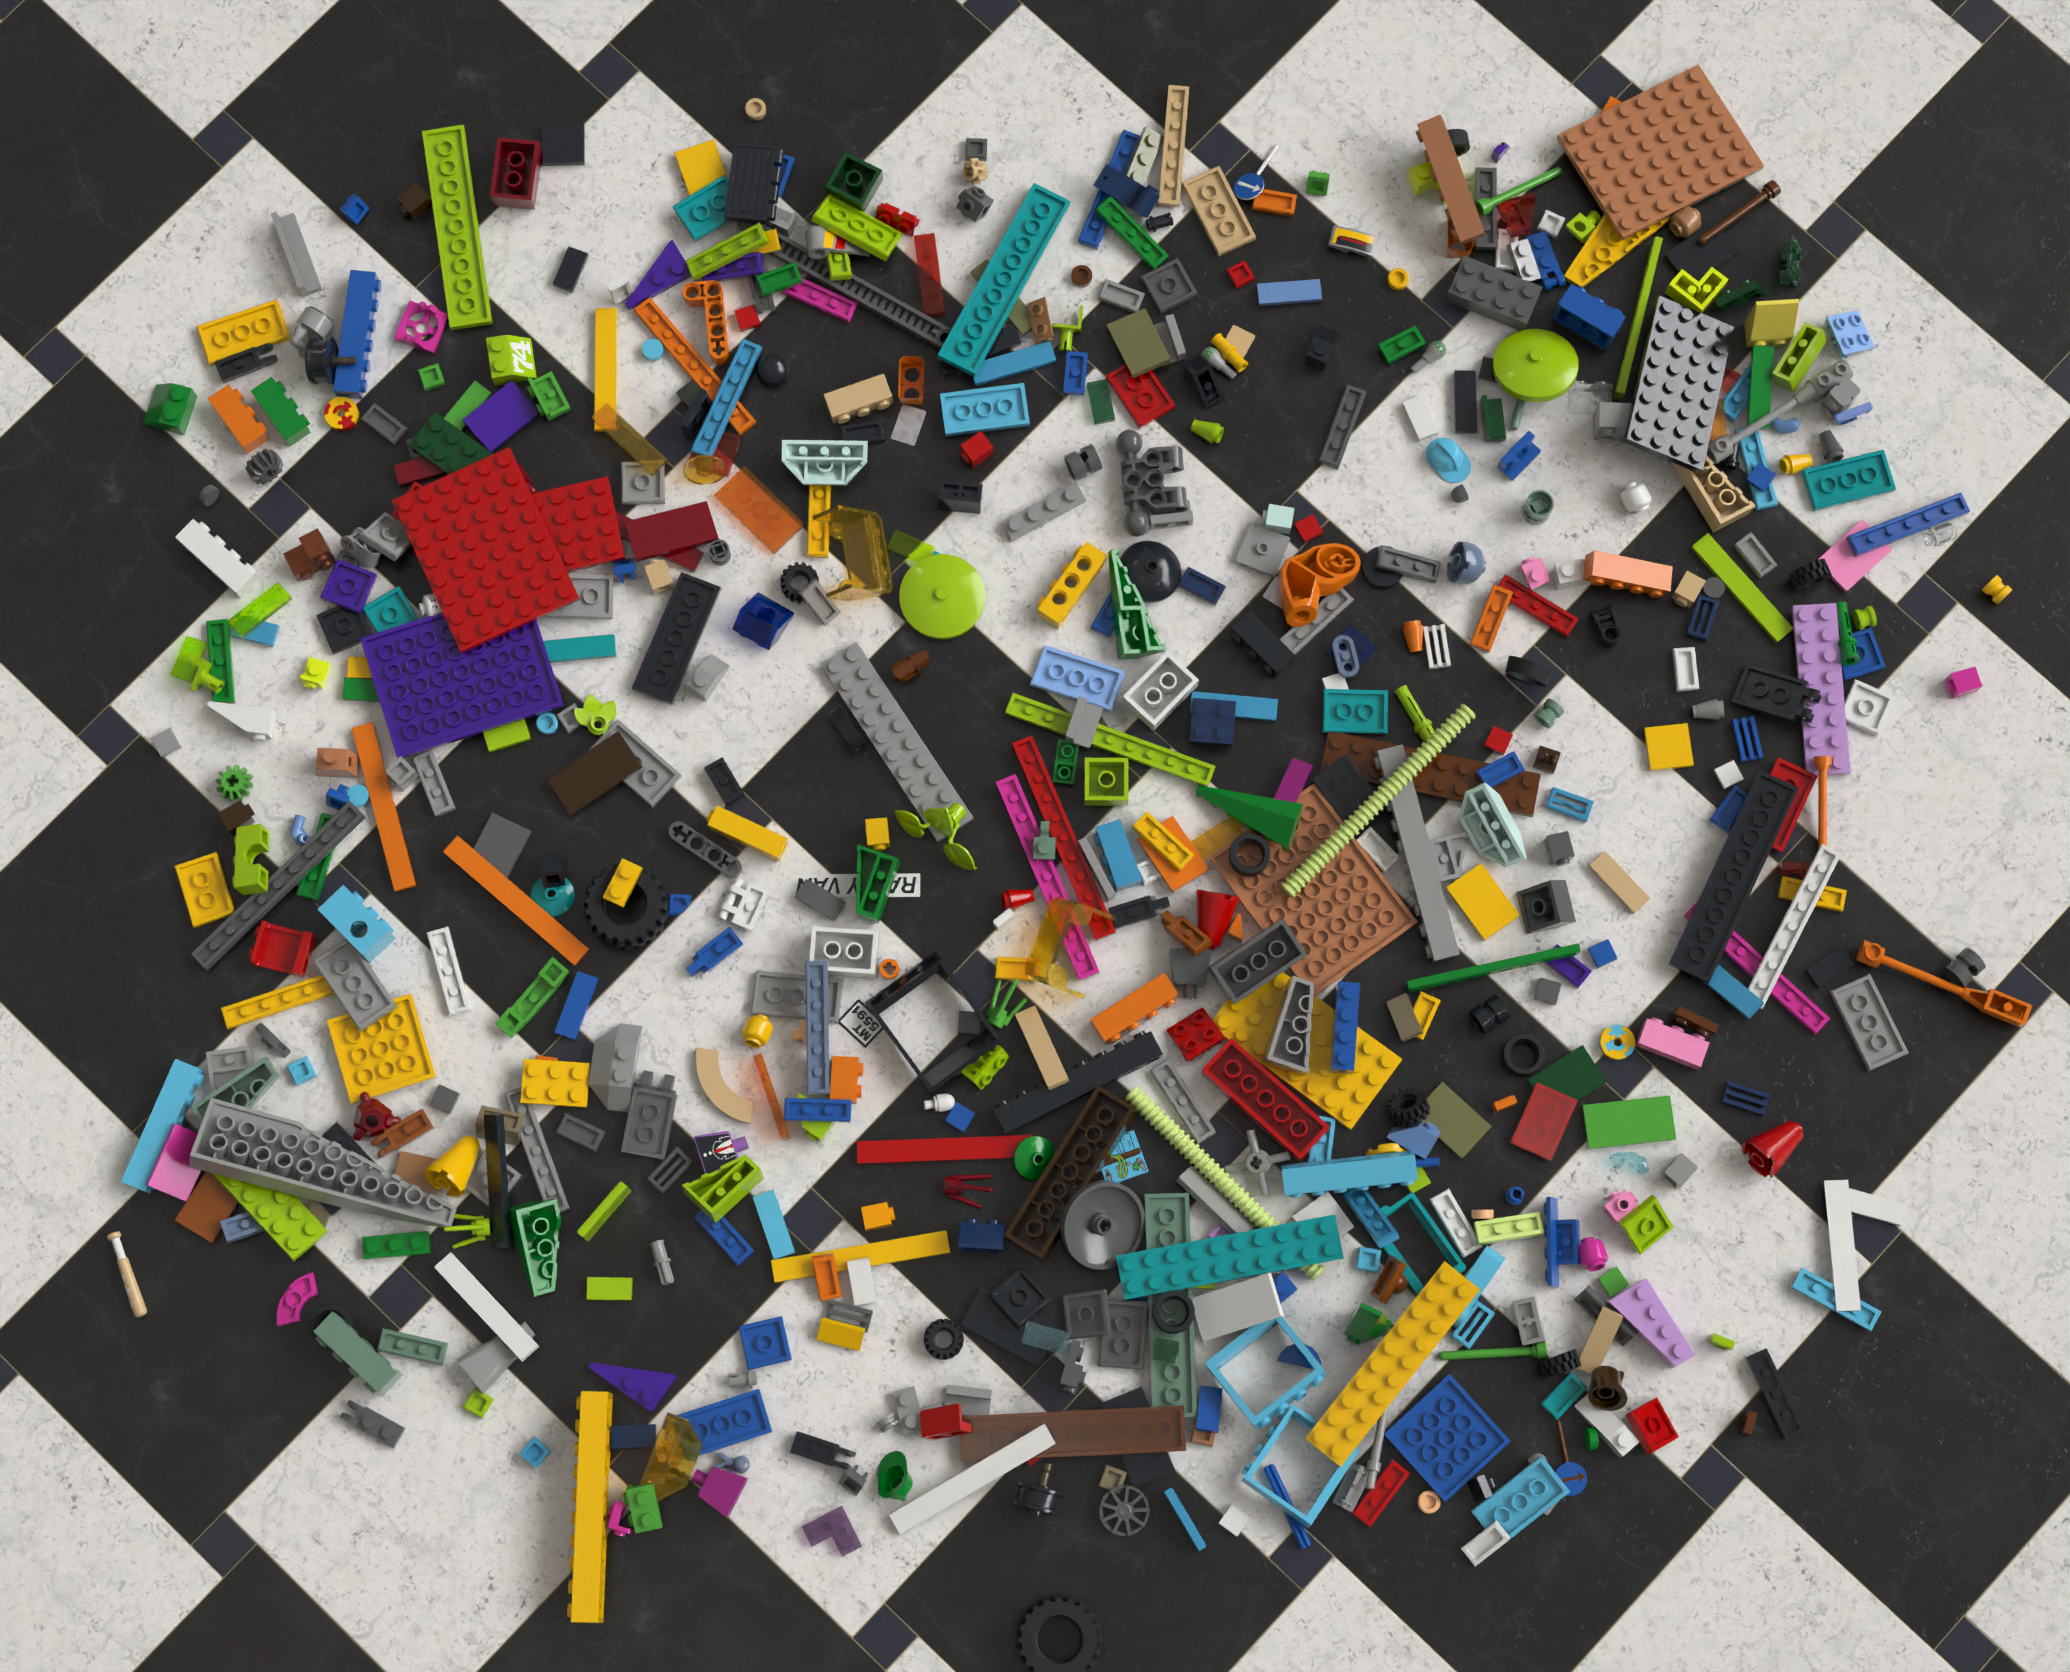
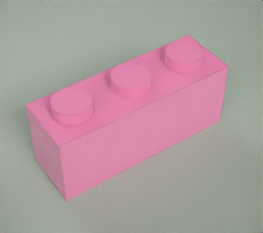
M1647 1018L1644 1021L1635 1045L1636 1047L1696 1070L1701 1067L1710 1043L1704 1041L1705 1037L1698 1034H1686L1684 1029L1678 1026L1668 1027L1663 1025L1664 1022L1657 1018H1651V1020Z

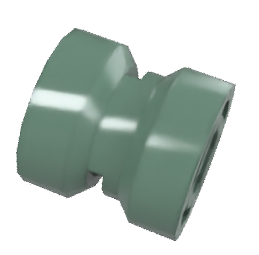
M1548 698L1543 703L1544 708L1537 710L1534 717L1542 726L1550 729L1554 725L1555 718H1560L1564 710L1558 703Z

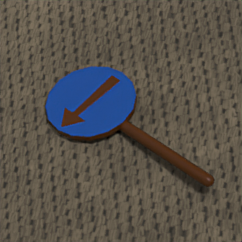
M1557 1420L1556 1424L1565 1463L1561 1464L1555 1473L1570 1490L1567 1496H1575L1585 1489L1587 1474L1581 1465L1569 1462L1561 1421Z

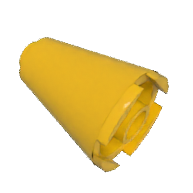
M471 1135L463 1136L426 1168L424 1171L426 1172L424 1175L426 1180L436 1190L444 1189L448 1191L447 1196L460 1198L464 1193L481 1150L479 1140Z

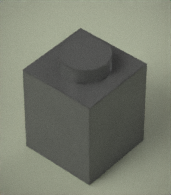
M1568 831L1548 835L1544 839L1551 865L1564 866L1569 864L1570 860L1574 858L1575 854Z

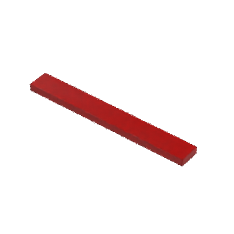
M1033 1135L857 1141V1164L1012 1159L1019 1143Z

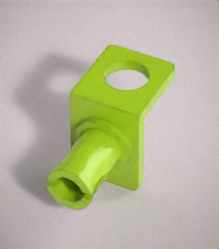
M1591 211L1586 217L1579 213L1567 223L1566 228L1580 242L1585 243L1596 227L1595 225L1600 222L1601 217L1596 211Z
M1080 305L1078 326L1052 324L1053 330L1060 331L1058 350L1064 351L1066 342V352L1072 351L1073 333L1081 332L1083 305Z
M192 652L182 655V658L199 667L189 690H200L202 685L216 694L222 690L220 685L224 686V682L209 674L212 666L210 662Z

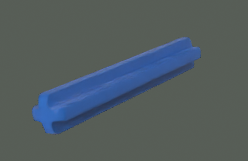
M1270 1464L1264 1467V1472L1274 1494L1294 1507L1275 1465ZM1283 1511L1301 1549L1309 1547L1311 1541L1303 1524Z

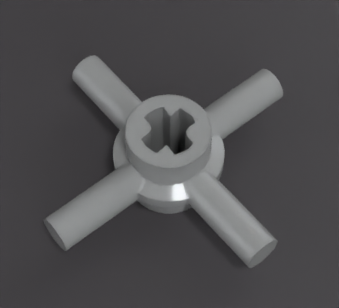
M1255 1129L1248 1130L1246 1133L1251 1151L1246 1155L1245 1161L1226 1165L1225 1171L1230 1174L1247 1170L1250 1174L1257 1176L1261 1196L1268 1195L1270 1192L1265 1174L1269 1171L1271 1164L1291 1160V1155L1289 1151L1269 1155L1264 1150L1259 1149ZM1257 1157L1262 1160L1259 1169L1258 1166H1254V1161L1257 1160Z

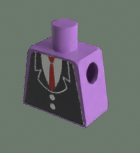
M729 1131L693 1137L705 1174H710L720 1169V1166L737 1159L738 1152L749 1149L745 1136L732 1140Z

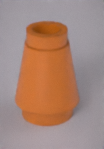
M1420 620L1404 622L1402 631L1409 652L1422 651L1423 625H1421Z

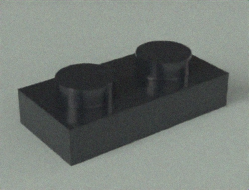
M723 757L704 767L726 806L745 795Z

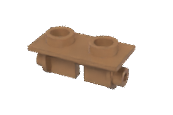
M1046 297L1027 303L1034 342H1053L1054 334Z

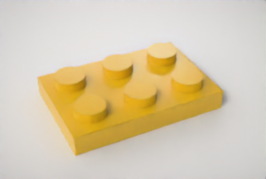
M523 1059L520 1103L587 1108L590 1063Z

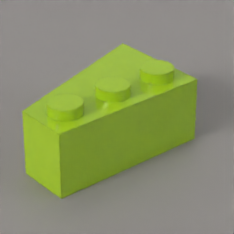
M745 1154L720 1166V1169L710 1174L706 1173L691 1183L683 1184L682 1187L685 1195L716 1223L760 1183L764 1177L761 1169Z

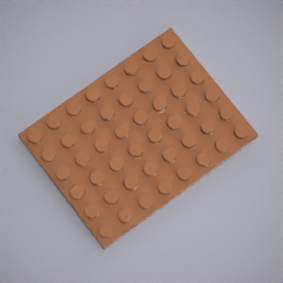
M1699 64L1558 134L1556 138L1621 241L1672 216L1681 208L1691 206L1762 170L1764 167L1762 161Z
M1312 784L1301 792L1297 803L1303 804L1302 814L1288 851L1283 850L1280 844L1263 838L1270 848V860L1266 869L1261 874L1245 877L1232 869L1229 862V849L1233 841L1210 856L1209 860L1235 896L1240 897L1239 901L1261 931L1276 920L1284 919L1307 956L1289 967V969L1296 977L1314 982V997L1418 922L1355 837L1353 840H1349L1348 845H1344V849L1339 850V854L1334 855V859L1331 858L1329 860V864H1325L1324 869H1320L1319 874H1315V878L1310 879V883L1307 882L1305 884V888L1302 887L1300 889V893L1297 892L1295 894V898L1291 897L1281 887V883H1285L1286 878H1290V874L1295 873V869L1300 868V864H1304L1306 862L1305 859H1309L1310 854H1314L1315 849H1319V845L1324 844V840L1329 839V835H1333L1335 833L1334 830H1338L1340 824H1344L1316 785ZM1248 829V830H1247L1246 832H1244L1243 834H1256V835H1258V834H1257L1258 831H1257V830L1252 831L1251 829ZM1254 843L1242 844L1237 850L1238 862L1245 867L1257 866L1262 859L1261 849Z

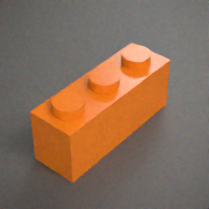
M228 384L207 398L247 454L269 440L265 435L268 430L261 421H255L253 418L256 415L249 404L244 406L241 402L244 397L237 388L233 390Z

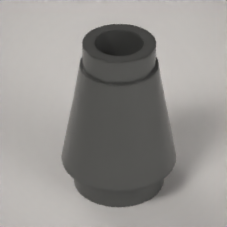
M1831 430L1820 433L1823 458L1828 463L1841 460L1844 457V450Z

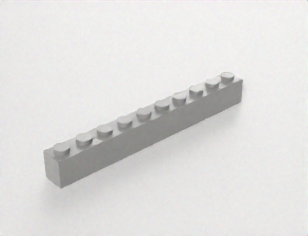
M1403 744L1377 751L1374 763L1376 769L1381 771L1382 778H1379L1381 787L1384 781H1388L1387 778L1389 776H1393L1392 773L1394 771H1398V767L1403 766V762H1407ZM1412 780L1407 782L1408 785L1406 787H1402L1403 790L1401 792H1397V796L1392 797V801L1389 800L1387 802L1386 808L1393 815V820H1390L1393 832L1398 834L1399 840L1396 841L1399 854L1403 853L1405 861L1402 862L1404 874H1408L1410 882L1407 884L1410 895L1415 897L1416 903L1413 904L1416 917L1420 916L1422 924L1419 925L1420 934L1427 941V946H1424L1428 959L1431 958L1432 963L1457 957L1460 953Z

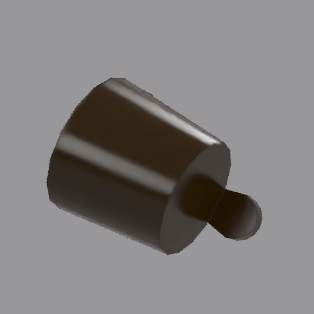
M1611 1366L1595 1368L1591 1374L1588 1394L1589 1402L1594 1407L1602 1410L1614 1411L1623 1408L1628 1399L1627 1393L1622 1387L1624 1372L1618 1371Z

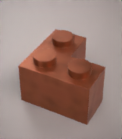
M318 528L299 537L301 545L283 553L298 581L308 580L313 577L314 573L320 570H328L336 563L325 538Z

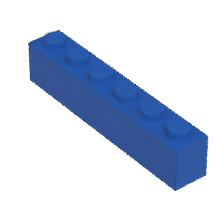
M350 270L338 357L355 356L357 363L356 365H337L333 388L337 397L362 399L363 393L367 391L365 376L366 372L369 373L370 370L368 354L373 349L371 333L375 332L376 321L373 319L374 312H378L379 302L376 300L377 292L381 291V280H379L376 272Z

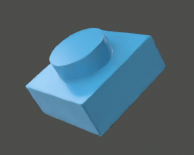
M534 1436L519 1454L537 1469L552 1451Z

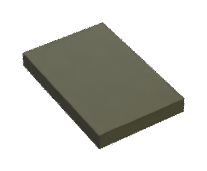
M1145 308L1107 324V329L1132 378L1171 362V358Z
M1443 1082L1427 1098L1430 1114L1426 1115V1120L1421 1119L1425 1123L1431 1122L1438 1127L1437 1130L1441 1131L1438 1139L1460 1159L1492 1127Z

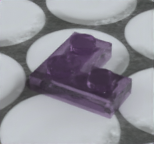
M843 1506L802 1526L812 1547L830 1537L833 1538L842 1557L862 1547Z

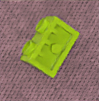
M997 1045L993 1050L987 1051L980 1056L978 1061L965 1067L961 1074L982 1090L991 1082L992 1077L1005 1065L1009 1056L1002 1047Z

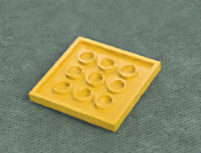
M412 994L393 999L398 1008L362 1032H360L349 1014L327 1020L351 1104L361 1102L359 1095L362 1092H367L370 1098H374L437 1078Z

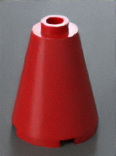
M1197 889V928L1211 939V946L1206 949L1215 950V946L1220 947L1240 897Z
M1787 1121L1746 1140L1742 1144L1743 1155L1747 1153L1750 1158L1747 1162L1758 1174L1763 1177L1770 1175V1178H1772L1802 1140L1803 1129L1797 1122Z

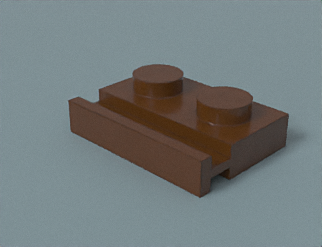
M1678 1006L1670 1019L1675 1020L1678 1024L1689 1027L1698 1034L1709 1038L1716 1033L1719 1027L1718 1024L1681 1006Z

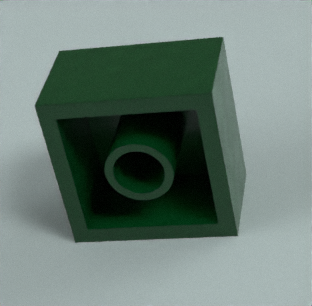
M845 152L825 186L826 196L830 193L865 212L883 181L882 169Z

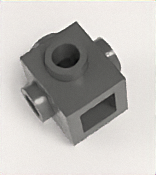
M973 186L969 189H964L958 197L960 201L956 208L965 217L977 222L986 216L994 200L986 195L983 189Z

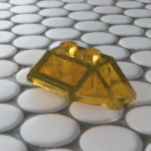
M667 1412L648 1457L639 1485L653 1482L657 1501L687 1487L703 1444L688 1419Z

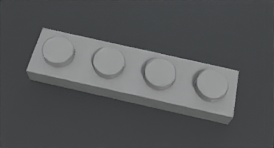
M1074 482L1001 521V525L1012 542L1085 503L1086 499L1077 483Z

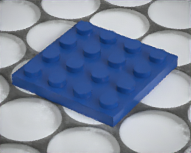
M1450 1374L1384 1433L1388 1441L1444 1502L1511 1442Z

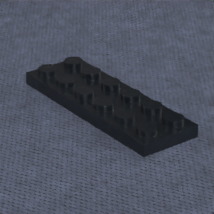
M683 572L680 573L633 683V691L673 705L720 594V586Z

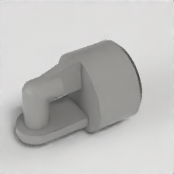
M312 306L306 307L296 322L297 324L290 343L299 350L298 354L305 358V349L309 338H316L318 341L324 340L333 326V321L320 310ZM306 332L309 333V335L307 336V338H306L305 341L303 342V341H302V338L304 337V335L306 334Z

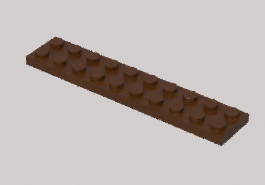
M1328 732L1320 772L1347 753L1367 782L1380 786L1379 778H1382L1380 769L1377 770L1375 767L1374 757H1377L1376 753L1378 750L1398 745L1338 732ZM1404 746L1407 758H1411L1412 753L1417 752L1416 748ZM1436 753L1437 756L1435 758L1432 757V761L1430 763L1427 762V766L1422 767V771H1418L1416 777H1412L1416 794L1463 803L1465 792L1482 784L1475 772L1490 763ZM1523 771L1492 789L1501 796L1510 813L1533 817L1541 774Z
M1184 1405L962 1416V1422L971 1424L972 1433L960 1435L961 1462L981 1461L1044 1423L1056 1444L1032 1458L1186 1451Z

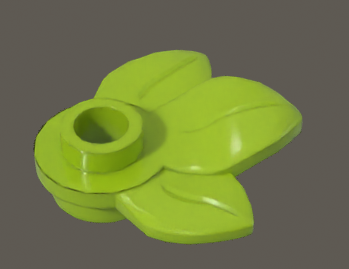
M589 694L583 708L574 709V716L577 722L586 726L593 735H603L609 728V722L614 720L616 716V704L612 700L602 705L596 697ZM594 723H600L601 728H596Z

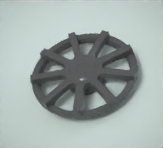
M1116 1486L1110 1489L1100 1502L1099 1515L1103 1525L1111 1533L1119 1536H1131L1144 1528L1149 1518L1150 1508L1148 1500L1139 1489L1133 1486ZM1125 1489L1123 1501H1120L1115 1491ZM1129 1490L1138 1493V1496L1131 1502H1128ZM1110 1494L1116 1500V1506L1105 1503ZM1142 1498L1145 1507L1134 1508L1133 1505ZM1103 1507L1113 1509L1115 1512L1104 1517ZM1134 1512H1145L1143 1521L1135 1517ZM1117 1517L1118 1520L1114 1527H1110L1106 1521ZM1130 1518L1139 1524L1133 1530L1130 1529ZM1122 1520L1125 1521L1127 1531L1117 1530Z

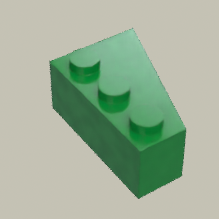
M857 845L856 914L858 918L879 924L898 872L900 861L899 858Z

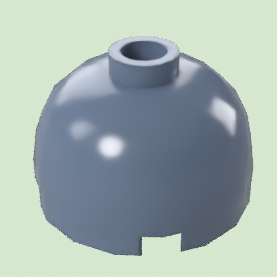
M1458 541L1454 544L1449 554L1453 556L1452 564L1450 562L1447 563L1448 580L1455 584L1474 583L1486 570V562L1484 561L1482 551L1476 545L1469 542Z

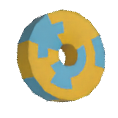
M1613 1025L1603 1031L1600 1036L1599 1046L1601 1052L1607 1058L1619 1061L1625 1059L1633 1052L1635 1038L1627 1027ZM1614 1039L1620 1040L1621 1045L1616 1046Z

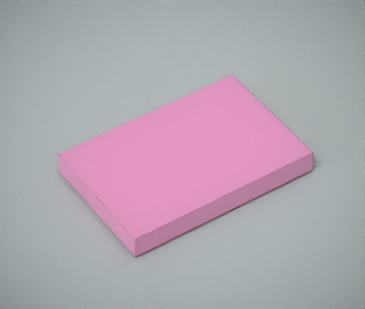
M1863 519L1819 558L1825 559L1832 574L1830 578L1845 593L1892 550L1889 545H1886L1860 556H1854L1846 538L1849 535L1870 528Z

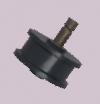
M332 337L327 338L325 341L309 338L305 349V369L310 384L317 385L321 381H327L328 384L334 385L337 365H356V357H338V346Z
M1043 1464V1471L1041 1472L1038 1484L1032 1485L1018 1481L1017 1485L1020 1488L1017 1500H1013L1012 1504L1029 1509L1028 1513L1042 1516V1513L1060 1517L1061 1513L1058 1512L1061 1498H1065L1066 1494L1053 1491L1047 1487L1053 1465Z

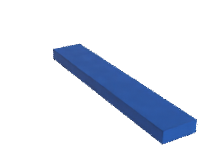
M1123 130L1109 163L1111 167L1125 174L1140 135ZM1100 189L1078 239V243L1097 250L1107 224L1095 213V210L1110 197V195Z
M1958 493L1849 535L1846 539L1854 556L1857 557L1966 515L1970 512V509L1962 493Z

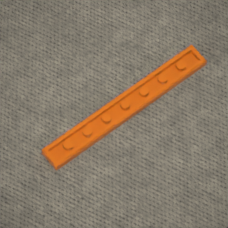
M650 297L633 309L634 313L656 339L662 343L663 347L691 380L693 379L700 388L707 391L709 400L713 403L722 381ZM738 401L728 423L741 436L756 424V420Z
M370 722L353 727L352 732L394 891L398 892L416 887L390 783L385 772L386 768L374 723Z
M458 835L443 851L445 855L574 966L589 951V948Z

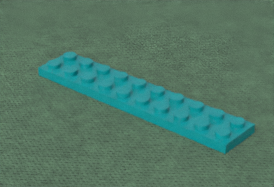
M1033 183L939 351L938 359L974 377L976 376L1066 214L1071 201Z
M1329 1215L1117 1255L1116 1259L1124 1300L1161 1294L1170 1290L1177 1291L1344 1259L1336 1216Z

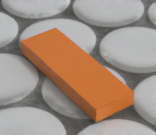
M1493 584L1471 639V646L1490 653L1512 597V591Z

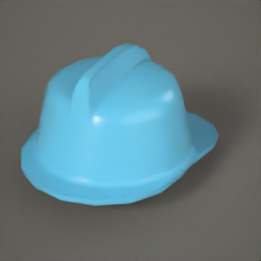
M1444 437L1437 438L1427 446L1426 459L1443 479L1451 483H1459L1468 477L1471 470L1470 460L1454 441Z

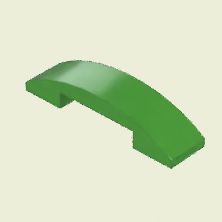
M552 957L538 973L539 976L495 1024L509 1037L513 1038L549 1000L563 982L569 970Z

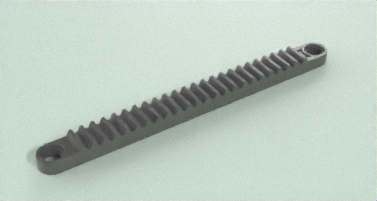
M737 222V234L742 232L741 227L744 224H751L752 226L756 225V223ZM761 224L764 231L773 230L768 226ZM777 232L781 250L768 252L773 258H777L780 262L783 261L786 265L796 262L800 273L806 274L809 278H813L816 282H820L830 290H835L836 293L857 302L859 306L872 311L873 314H878L881 318H885L888 322H892L895 326H899L902 330L908 331L909 334H914L925 343L928 342L941 350L943 343L940 341L942 335H949L952 330L951 328L852 274L851 279L831 281L827 259L810 258L807 248Z

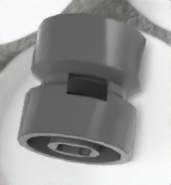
M1092 444L1080 448L1079 453L1074 451L1064 456L1066 466L1074 481L1086 477L1087 472L1092 474L1102 469L1100 458Z
M1966 947L1956 956L1957 960H1951L1943 968V971L1953 984L1965 988L1973 980L1972 976L1980 974L1986 968V965L1976 952Z

